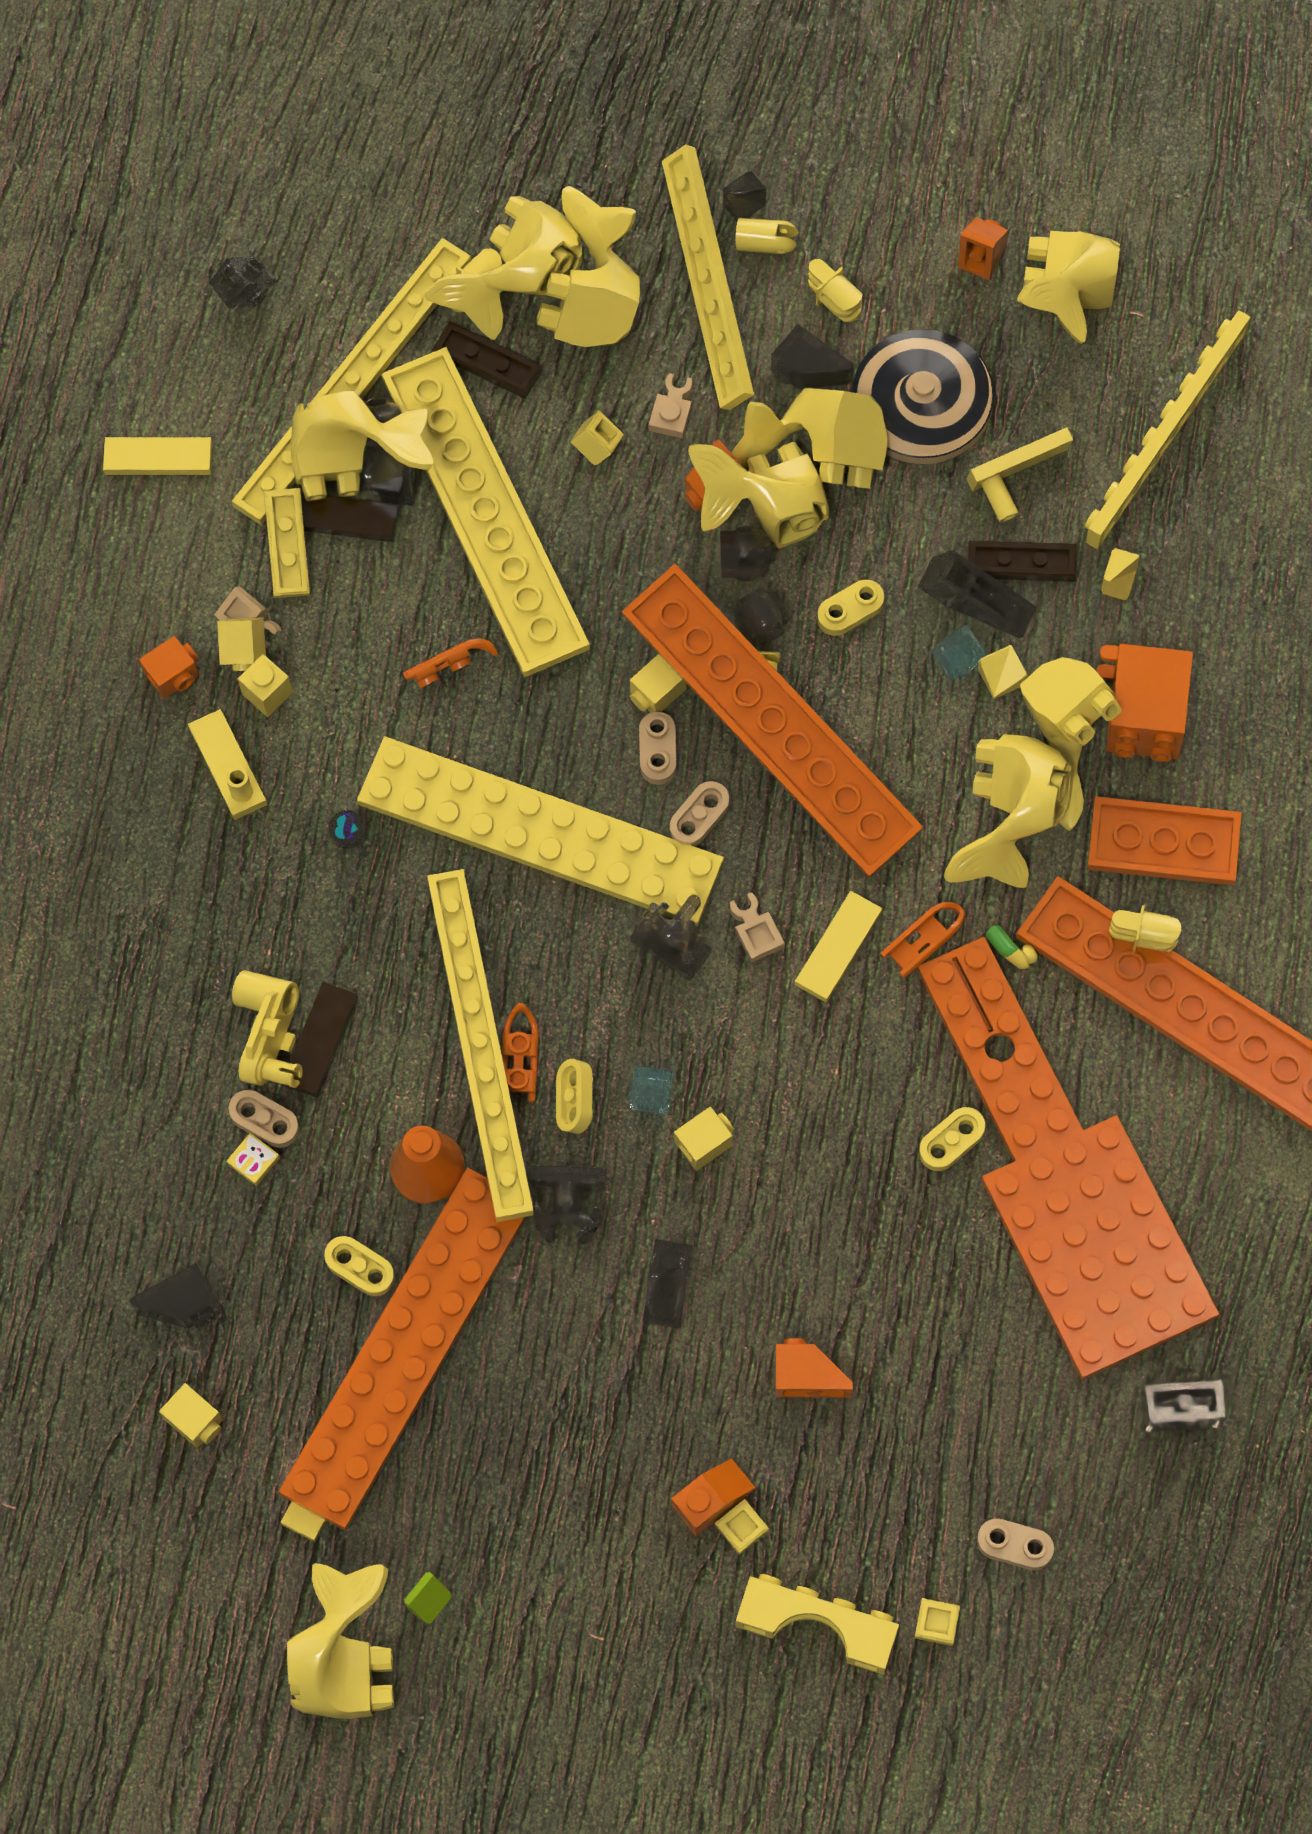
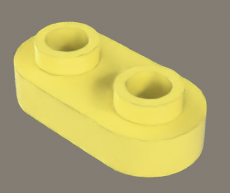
M860 580L826 599L818 609L817 621L820 629L828 635L840 636L873 618L883 608V589L875 581ZM868 592L873 597L869 600H864L860 595ZM833 610H838L842 615L834 618L829 613Z
M576 1059L564 1061L557 1072L556 1122L562 1131L580 1134L588 1128L593 1118V1076L590 1065Z
M970 1107L959 1108L930 1131L920 1143L919 1157L923 1165L933 1171L946 1170L978 1144L983 1138L985 1131V1121L981 1113ZM963 1124H968L972 1127L973 1131L970 1134H963L959 1131V1127ZM934 1148H940L945 1152V1155L942 1158H935L932 1156L931 1151Z
M348 1236L334 1238L327 1245L324 1256L328 1268L346 1282L369 1296L384 1295L392 1288L395 1275L391 1264L385 1258ZM342 1253H349L352 1256L351 1260L345 1264L340 1263L338 1257ZM380 1273L383 1275V1278L379 1283L374 1284L369 1281L371 1274Z

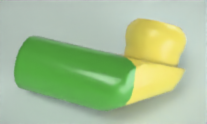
M994 925L986 932V938L997 952L1018 969H1028L1030 964L1038 960V955L1031 945L1026 944L1019 949L1000 925Z

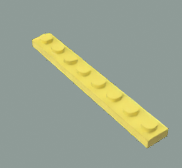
M685 144L662 161L719 406L722 409L731 410L752 397L754 392L696 149Z
M1238 310L1231 321L1229 319L1224 320L1216 334L1218 341L1213 348L1208 345L1204 349L1197 362L1200 367L1196 373L1192 374L1189 372L1179 388V391L1182 393L1176 402L1169 400L1160 416L1163 420L1158 428L1151 427L1146 433L1141 444L1144 446L1143 450L1138 456L1132 454L1123 469L1125 476L1120 483L1114 481L1104 496V500L1107 502L1101 511L1095 509L1089 516L1085 524V528L1088 529L1087 544L1097 550L1100 548L1246 335L1250 316Z

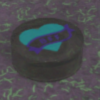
M343 810L336 813L329 822L331 840L334 844L344 849L354 848L361 844L366 835L363 818L357 812L351 810Z

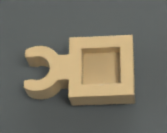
M669 373L665 381L667 396L657 394L648 427L649 431L683 439L692 409V401L684 399L688 398L692 393V378L687 377L685 386L676 388L673 386L674 374Z
M238 586L232 590L214 615L219 620L229 618H261L266 608ZM264 621V629L270 630L274 635L282 631L276 622ZM265 640L266 649L269 648L271 644Z
M748 893L747 900L751 905L750 908L740 910L733 900L730 902V912L736 920L743 923L735 927V932L751 963L785 948V943L769 912L759 916L757 914V898L753 893Z

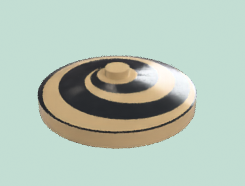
M909 330L884 339L874 346L863 358L856 371L852 386L853 393L872 396L882 409L888 437L886 455L907 463H939L964 453L982 436L992 415L994 388L991 374L985 362L971 346L961 339L936 330Z

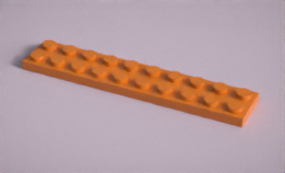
M676 563L621 611L626 620L868 878L874 875L923 830V826Z
M1057 876L1016 933V938L1025 944L1031 945L1035 951L1312 1132V1041L1173 950L1166 952L1136 947L1135 952L1132 951L1133 942L1115 939L1109 933L1114 912Z
M467 1167L278 1491L280 1496L345 1531L351 1524L527 1218L522 1217L496 1222L487 1177Z

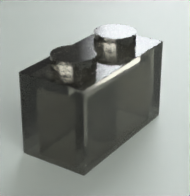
M1222 1380L1145 1385L1141 1394L1145 1432L1221 1428L1226 1419Z

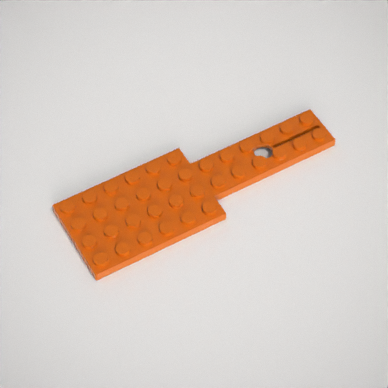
M981 937L918 966L917 972L1013 1160L1012 1163L983 1175L981 1181L1081 1381L1217 1319L1219 1312L1118 1116L1115 1115L1085 1130L1082 1129L985 937ZM1001 1035L1012 1041L1014 1054L1010 1059L999 1062L988 1057L985 1051V1044L991 1037Z

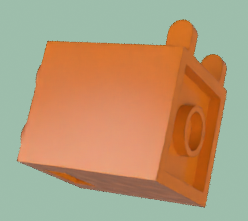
M1121 643L1119 646H1102L1099 653L1100 658L1104 661L1116 663L1115 665L1101 664L1097 667L1096 672L1103 680L1113 681L1112 691L1119 699L1117 702L1122 709V712L1116 718L1108 722L1105 751L1113 752L1114 755L1123 758L1142 755L1150 756L1152 760L1158 762H1168L1172 759L1178 760L1185 735L1193 652Z

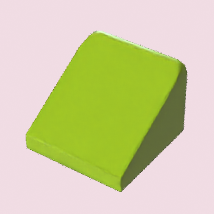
M426 1572L404 1600L408 1610L426 1624H431L450 1601L452 1595L432 1573Z

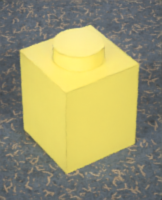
M264 617L229 618L217 621L220 665H232L233 671H246L262 654L266 656Z
M264 654L237 678L242 695L267 717L293 693L289 676Z
M659 654L630 679V698L643 712L646 710L650 713L662 712L687 689L685 681Z
M709 1107L674 1131V1142L697 1171L733 1146V1136L731 1133L734 1131V1128L723 1113L717 1115Z
M186 1383L181 1386L159 1411L163 1419L196 1448L203 1442L205 1444L210 1443L221 1430L219 1424L223 1419L220 1413Z

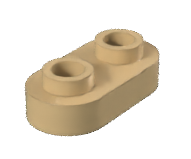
M652 712L641 720L639 726L640 771L643 778L649 783L662 785L669 782L676 773L675 723L669 715L663 712ZM658 724L663 726L664 729L659 733H655L651 730V727ZM660 758L665 763L660 767H655L652 765V761Z
M714 781L700 784L672 816L670 821L672 839L683 845L694 847L699 845L729 809V793L722 784ZM709 799H714L718 802L717 806L713 808L707 807L704 803ZM686 826H691L695 831L690 835H686L682 832V829Z
M253 1090L240 1091L230 1100L229 1114L237 1127L278 1148L289 1146L297 1139L299 1134L297 1118L285 1107ZM245 1108H255L254 1115L251 1117L243 1116L242 1112ZM281 1124L287 1126V1131L284 1134L278 1135L274 1133L276 1126Z
M1003 1519L986 1521L979 1529L977 1536L978 1548L986 1557L1029 1570H1039L1046 1567L1054 1553L1053 1541L1047 1533ZM1001 1532L1004 1536V1541L1000 1544L993 1543L990 1539L991 1533ZM1031 1542L1039 1543L1042 1547L1041 1553L1031 1554L1027 1548L1028 1544Z

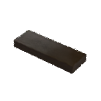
M450 321L432 349V352L447 347L455 366L526 399L542 372V365Z
M300 493L304 531L393 542L399 511L398 505L326 496L321 500L306 501L304 493Z
M969 541L967 579L1075 582L1076 544Z
M322 982L289 1062L302 1066V1079L298 1077L293 1078L300 1081L296 1088L282 1084L283 1086L316 1098L318 1097L357 1002L358 996L356 993Z

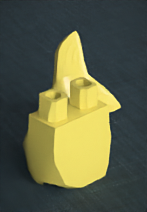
M567 186L562 190L563 211L568 222L589 249L596 269L590 271L571 270L569 275L550 273L546 286V295L562 300L560 307L541 303L537 315V325L554 331L555 339L581 347L614 345L625 338L631 330L639 305L640 279L611 250V245L626 235L634 224L636 211L625 207H600L577 189Z
M521 196L509 198L505 207V213L516 221L512 229L505 224L498 225L490 237V241L501 250L499 255L505 264L484 273L452 274L442 277L425 292V298L435 304L465 312L487 337L495 340L501 332L503 325V311L500 299L502 291L545 296L550 273L569 275L571 270H579L582 264V243L579 235L563 214L542 201H530Z
M1050 231L1049 238L1030 237L1027 260L1046 262L1045 269L1026 267L1023 289L1018 295L1017 301L1031 308L1054 313L1072 338L1080 344L1085 343L1087 326L1083 309H1103L1112 306L1120 244L1112 239L1081 231Z
M804 388L781 420L777 418L771 408L763 403L750 402L748 404L745 415L744 436L731 452L745 470H748L747 460L759 454L767 456L784 439L804 429L808 431L812 441L813 461L821 462L819 476L822 482L843 485L845 466H849L847 486L870 489L873 471L883 470L888 437L882 409L872 396L839 390Z
M355 391L339 392L317 397L316 401L307 404L308 409L305 411L303 404H299L292 419L291 459L297 485H302L306 501L321 500L326 497L325 481H337L339 497L356 496L360 488L359 475L362 471L364 448L368 437L376 441L400 463L422 470L431 469L433 458L420 436L427 421V409L410 410L385 423H381Z
M796 442L788 443L778 449V456L781 460V463L770 467L765 454L749 458L747 460L748 471L718 447L708 444L689 445L690 459L705 486L701 511V528L703 531L715 529L724 523L744 498L750 500L754 507V512L767 536L779 549L808 538L818 530L824 520L828 519L829 506L821 478L808 453L803 455Z
M1062 657L1042 664L1020 684V689L1029 711L1051 747L1063 753L1072 768L1070 804L1059 822L1066 830L1071 831L1077 825L1083 813L1084 797L1077 767L1082 747L1094 737L1095 730L1091 725L1100 716L1106 721H1112L1122 712V709L1117 702L1119 699L1095 669L1088 663Z
M1003 734L999 740L981 739L977 744L976 762L992 764L993 774L978 771L973 781V794L990 799V805L1010 813V815L993 832L963 847L952 857L944 874L945 880L950 883L990 876L1008 885L1026 888L1029 871L1026 861L1015 846V842L1056 827L1070 804L1072 768L1063 753L1036 738Z
M315 1563L312 1565L313 1587L326 1615L323 1620L287 1641L288 1682L291 1695H294L296 1698L291 1699L292 1707L306 1714L337 1719L373 1716V1711L394 1708L393 1686H373L372 1672L393 1671L392 1649L379 1646L371 1647L368 1642L349 1639L341 1635L347 1625L373 1605L381 1595L388 1577V1568L378 1564L345 1575L323 1564Z

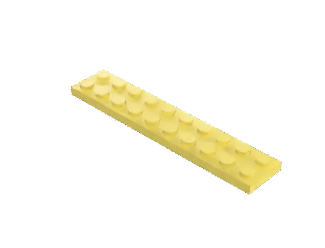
M447 347L382 373V380L399 415L415 409H427L428 411L427 421L420 435L433 458L431 469L426 470L427 475L524 678L590 650V644Z
M386 736L382 740L357 798L358 805L696 927L700 923L724 863V857L691 845L680 844L672 838Z

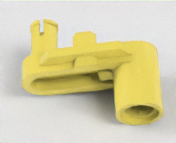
M246 970L241 971L237 976L232 990L234 1005L259 1011L239 1063L238 1072L241 1081L258 1086L272 1081L288 1085L292 1088H296L300 1084L299 1080L293 1078L298 1077L302 1079V1066L276 1060L280 1050L292 1051L296 1041L295 1034L287 1032L299 997V989L295 982Z

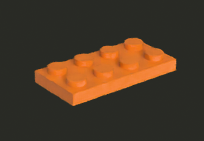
M1095 796L1087 870L1234 886L1236 882L1242 812Z

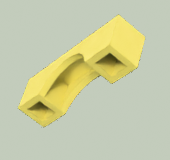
M760 1574L759 1579L750 1576L736 1618L737 1628L773 1639L781 1629L795 1621H819L828 1625L838 1634L844 1644L848 1664L882 1675L885 1674L899 1628V1624L892 1622L893 1617L891 1615L876 1610H871L870 1615L855 1610V1604L839 1598H834L833 1603L819 1599L818 1592L806 1587L797 1586L796 1591L782 1587L781 1580L769 1575Z

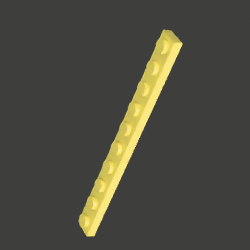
M442 238L312 401H316V398L346 391H355L363 399L381 374L438 305L425 298V292L442 277L457 274L456 266L458 265L463 269L471 261V256ZM292 426L232 500V505L235 509L261 526L266 521L264 491L291 489L296 483L291 459Z
M464 869L428 875V885L496 1222L533 1216V1206Z

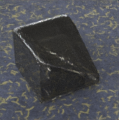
M748 171L723 188V206L736 222L739 218H749L766 206L767 190L754 173Z

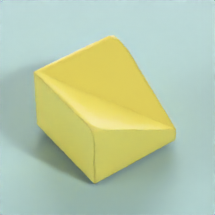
M599 410L581 425L570 442L593 465H598L612 454L624 434Z
M1117 548L1112 550L1103 578L1102 594L1122 600L1128 599L1138 568L1139 555Z
M1012 645L989 654L978 662V671L993 699L1020 688V684L1027 679V673Z

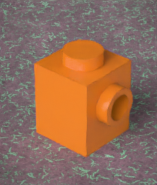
M175 635L139 659L143 673L163 700L176 691L181 692L188 689L194 683L195 678L199 676L195 664L199 661L196 653L188 643L182 646Z

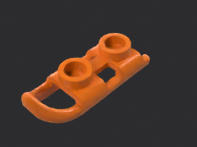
M480 638L471 639L402 673L406 680L413 678L419 687L422 688L440 679L437 674L439 670L449 666L451 671L454 672L470 664L471 660L468 652L470 649H482L493 656H497L498 651L488 640Z
M942 902L933 906L880 953L881 957L885 959L889 955L896 962L897 966L902 969L899 974L905 979L956 933L965 920V910L955 902ZM941 910H953L959 916L946 929L934 917L935 913ZM917 931L921 936L914 943L909 944L906 939ZM927 944H929V946L925 950H923L920 954L918 953Z
M518 1003L510 1012L504 1025L501 1055L509 1092H528L529 1103H534L536 1099L538 1026L530 1009L524 1003ZM519 1012H523L529 1020L532 1034L524 1032L510 1033L513 1021ZM508 1056L514 1057L512 1069H508ZM524 1057H530V1070L523 1069Z

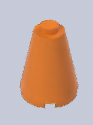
M423 1125L411 1128L396 1146L390 1161L391 1177L398 1191L405 1198L419 1204H430L434 1201L450 1197L465 1172L464 1156L458 1144L448 1135Z

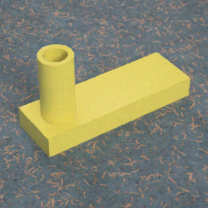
M1066 427L971 469L967 481L972 492L983 488L999 523L1016 517L1019 512L1006 488L1003 478L1067 451L1073 438Z
M221 709L189 723V730L234 820L266 806V799Z

